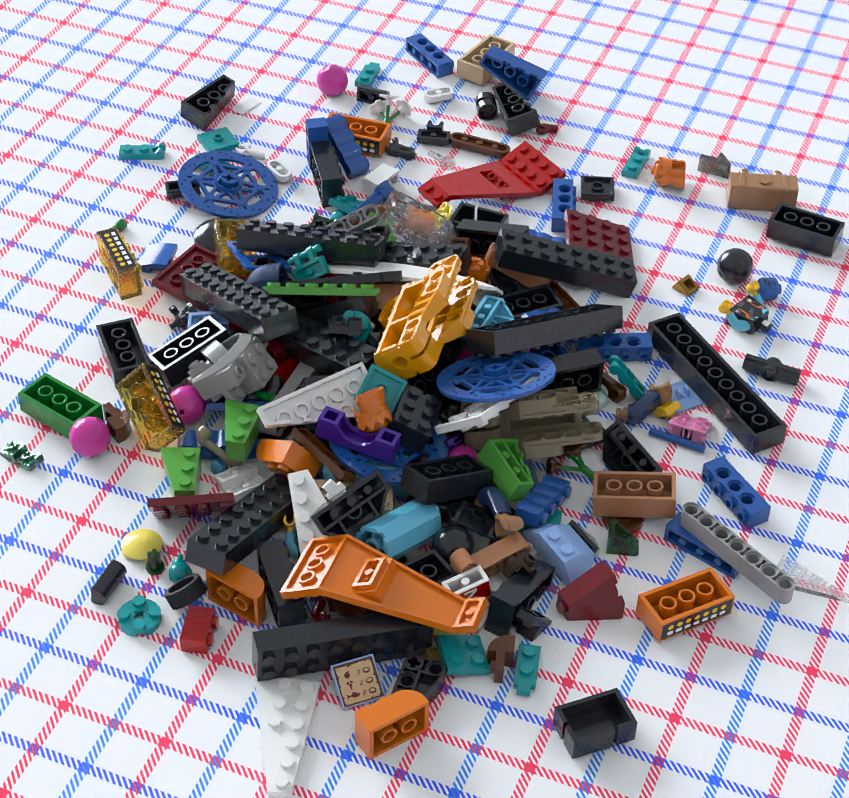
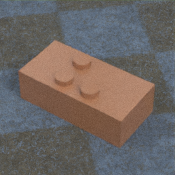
M594 471L593 516L673 518L676 513V473Z

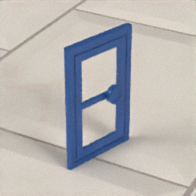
M226 241V246L246 271H253L259 267L252 265L255 262V258H272L276 263H283L286 271L292 270V267L282 255H245L241 250H236V241Z

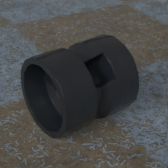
M482 92L477 95L475 104L479 118L484 121L493 120L498 114L494 95L490 92Z

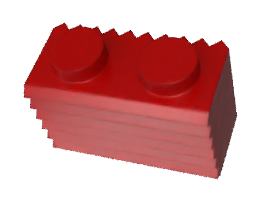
M188 606L180 635V648L182 652L190 651L191 653L206 654L208 647L213 646L214 633L212 632L213 629L218 628L219 616H216L215 608Z

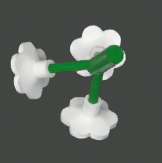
M380 94L386 101L379 99L370 105L371 115L382 116L385 123H390L397 115L410 116L412 114L411 105L405 99H398L396 101V113L389 118L392 100L399 98V96Z

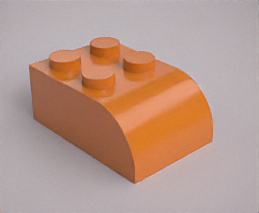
M261 439L256 451L257 459L266 464L269 470L285 475L287 478L290 473L308 469L314 479L322 464L312 453L294 441Z
M237 564L223 576L205 570L209 600L258 628L264 623L266 618L264 581L258 574L240 564Z
M400 690L380 698L369 706L360 708L355 712V742L367 758L371 760L427 731L429 701L417 691Z

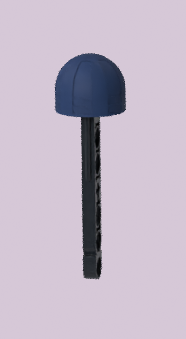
M283 263L261 265L254 269L249 275L247 282L263 290L262 286H267V282L280 283V286H286V283H299V287H305V283H316L318 287H323V284H337V286H342V284L357 285L403 280L402 270L289 281L285 265ZM270 294L286 303L287 295Z

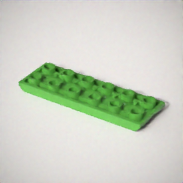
M267 282V286H262V289L269 294L376 296L380 292V289L375 288V285L361 284V288H356V284H342V288H339L337 284H323V287H318L316 283H305V287H299V283H286V286H280V283Z

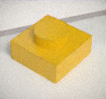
M678 401L668 402L653 412L656 418L665 417L667 419L674 416L675 411L680 409L681 406Z

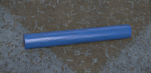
M652 427L648 435L704 453L706 450L705 445Z

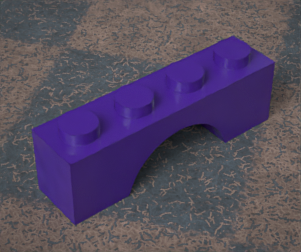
M326 406L318 417L316 436L389 464L393 462L399 452L401 433L385 427L374 433L360 431L348 421L345 412Z

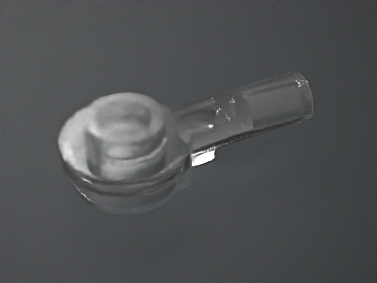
M429 150L428 155L438 160L442 169L452 170L456 165V160L452 156H442L433 150Z

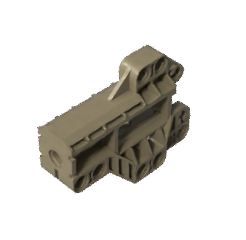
M577 386L540 390L518 398V400L509 403L510 406L499 411L498 416L489 419L488 424L480 428L473 426L463 431L465 445L475 450L482 449L489 439L518 438V449L523 452L524 459L526 460L559 456L564 454L565 445L597 442L603 439L601 422L591 421L582 423L581 416L599 413L597 392L577 393ZM461 401L460 413L464 412L465 408L474 403Z

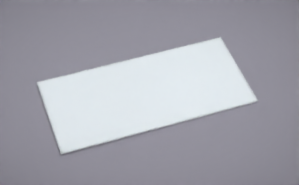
M250 97L232 111L244 115L261 103V101Z

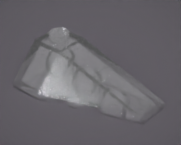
M783 554L776 566L794 579L796 583L794 590L849 603V594L833 584H829L819 575L811 573L808 568L787 555Z

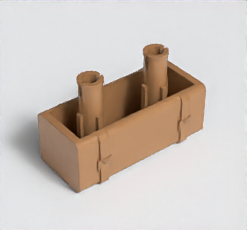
M745 168L740 169L739 172H730L726 189L727 208L775 211L779 203L795 207L799 192L797 176L782 175V172L778 170L773 171L772 174L749 173Z

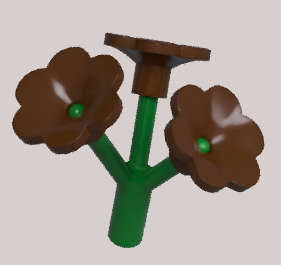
M586 444L565 445L564 454L555 456L559 459H563L566 456L568 459H572L579 467L562 466L561 464L554 463V457H548L546 461V474L552 475L554 471L561 472V470L580 471L593 481L594 471L584 464L581 457L580 449Z

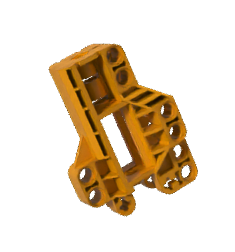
M452 255L431 265L423 280L403 285L400 295L391 299L383 306L378 321L385 328V331L383 332L381 342L378 343V349L374 353L376 366L403 380L416 376L417 371L419 374L429 371L437 364L443 345L465 335L466 329L472 327L475 313L471 309V305L478 288V283L471 276L459 281L456 280L458 272L461 271L460 266L462 264L458 255Z

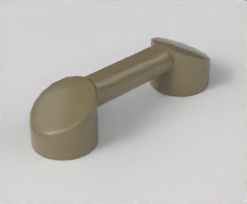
M200 426L196 430L198 443L220 457L225 464L239 466L243 462L226 459V452L210 441L212 432L207 427Z

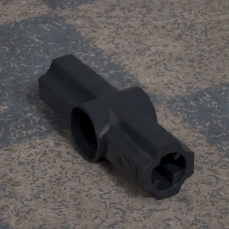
M748 353L742 365V368L761 374L762 378L766 381L772 382L777 379L796 386L802 371L782 364L776 357L764 359Z

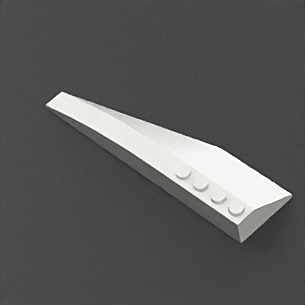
M304 259L303 263L309 262L310 259ZM326 261L331 274H344L346 276L402 270L403 280L367 284L405 285L413 281L418 282L423 280L429 269L380 262L376 267ZM295 264L291 266L292 270L297 268ZM457 275L456 280L459 281L466 277ZM475 280L478 283L476 293L503 295V291L499 288Z

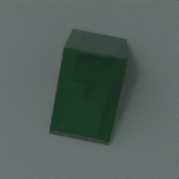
M613 517L609 518L606 554L637 556L639 554V539Z

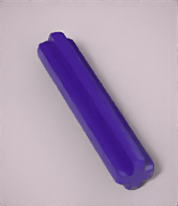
M463 432L448 437L445 440L448 443L447 447L452 448L463 443Z

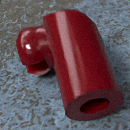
M542 123L541 126L536 128V132L540 135L548 132L558 133L559 125Z
M322 598L316 599L311 611V616L316 622L331 620V615H326V611H323L326 601Z

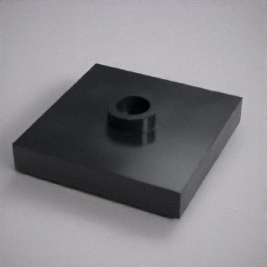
M581 176V200L614 201V177Z

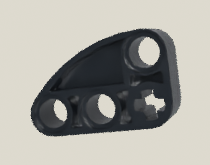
M412 654L407 656L402 664L391 694L400 690L417 691L427 698L430 705L440 694L445 684V664L440 660Z

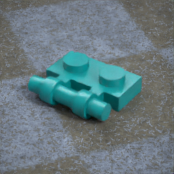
M320 244L311 245L305 251L298 252L288 259V263L291 266L295 264L297 267L291 270L295 281L321 278L331 273L325 257H317V252L322 250ZM309 257L310 261L304 264V259Z

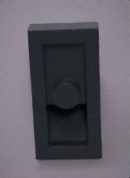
M518 607L515 613L521 619L515 631L529 641H534L552 623V620L536 610Z

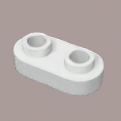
M441 86L424 91V100L428 103L447 101L454 96V89L450 86Z
M272 159L267 162V168L272 172L277 181L286 183L292 179V170L281 160Z

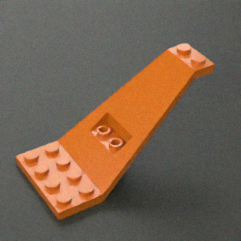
M349 534L311 538L279 592L282 599H298L300 597H317L322 595L454 634L476 632L488 605L486 597L465 599Z

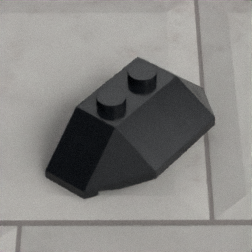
M620 419L616 420L604 431L602 460L611 471H663Z
M377 469L353 482L323 503L310 517L322 535L336 536L349 534L354 537L361 531L362 526L383 515L390 486L380 470Z

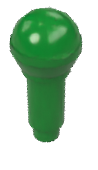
M120 218L109 229L125 230L127 222L125 219Z
M260 390L253 392V395L266 401V403L272 402L277 396L276 394H267Z

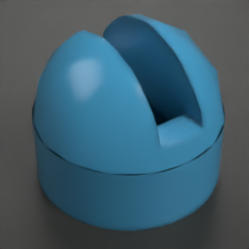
M215 458L211 462V472L214 475L227 470V465L221 458Z

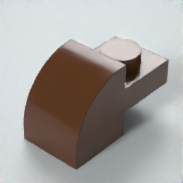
M108 402L103 405L104 419L107 421L111 437L119 444L125 441L131 434L129 412L127 409L120 412L117 407L115 408Z
M516 635L499 636L488 646L487 661L491 665L490 673H494V683H503L504 666L513 667Z

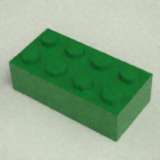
M44 373L18 392L21 411L69 438L72 425L81 418L90 416L104 421L102 404L47 373Z

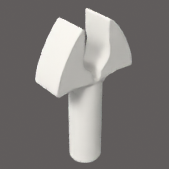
M239 144V148H236V153L260 159L265 158V153L252 150L251 144Z

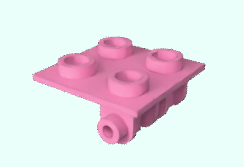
M678 412L669 420L667 433L680 437L682 431L681 438H684L687 429L689 430L687 440H690L693 431L691 441L699 444L701 442L705 443L707 435L703 434L708 432L712 423L703 417L693 418L688 413Z

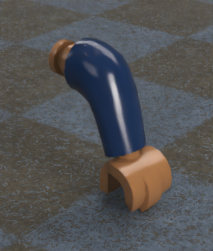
M669 380L655 387L654 383L650 384V392L629 404L623 410L617 408L616 419L628 421L630 425L638 424L645 420L658 406L672 402L673 391Z
M485 486L478 491L474 504L491 510L495 518L496 537H506L511 534L510 531L517 532V530L524 527L521 517L512 516L509 503L502 491L492 486Z

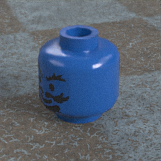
M761 277L758 279L757 282L760 287L757 293L760 294L762 300H775L778 294H781L782 287L776 278Z

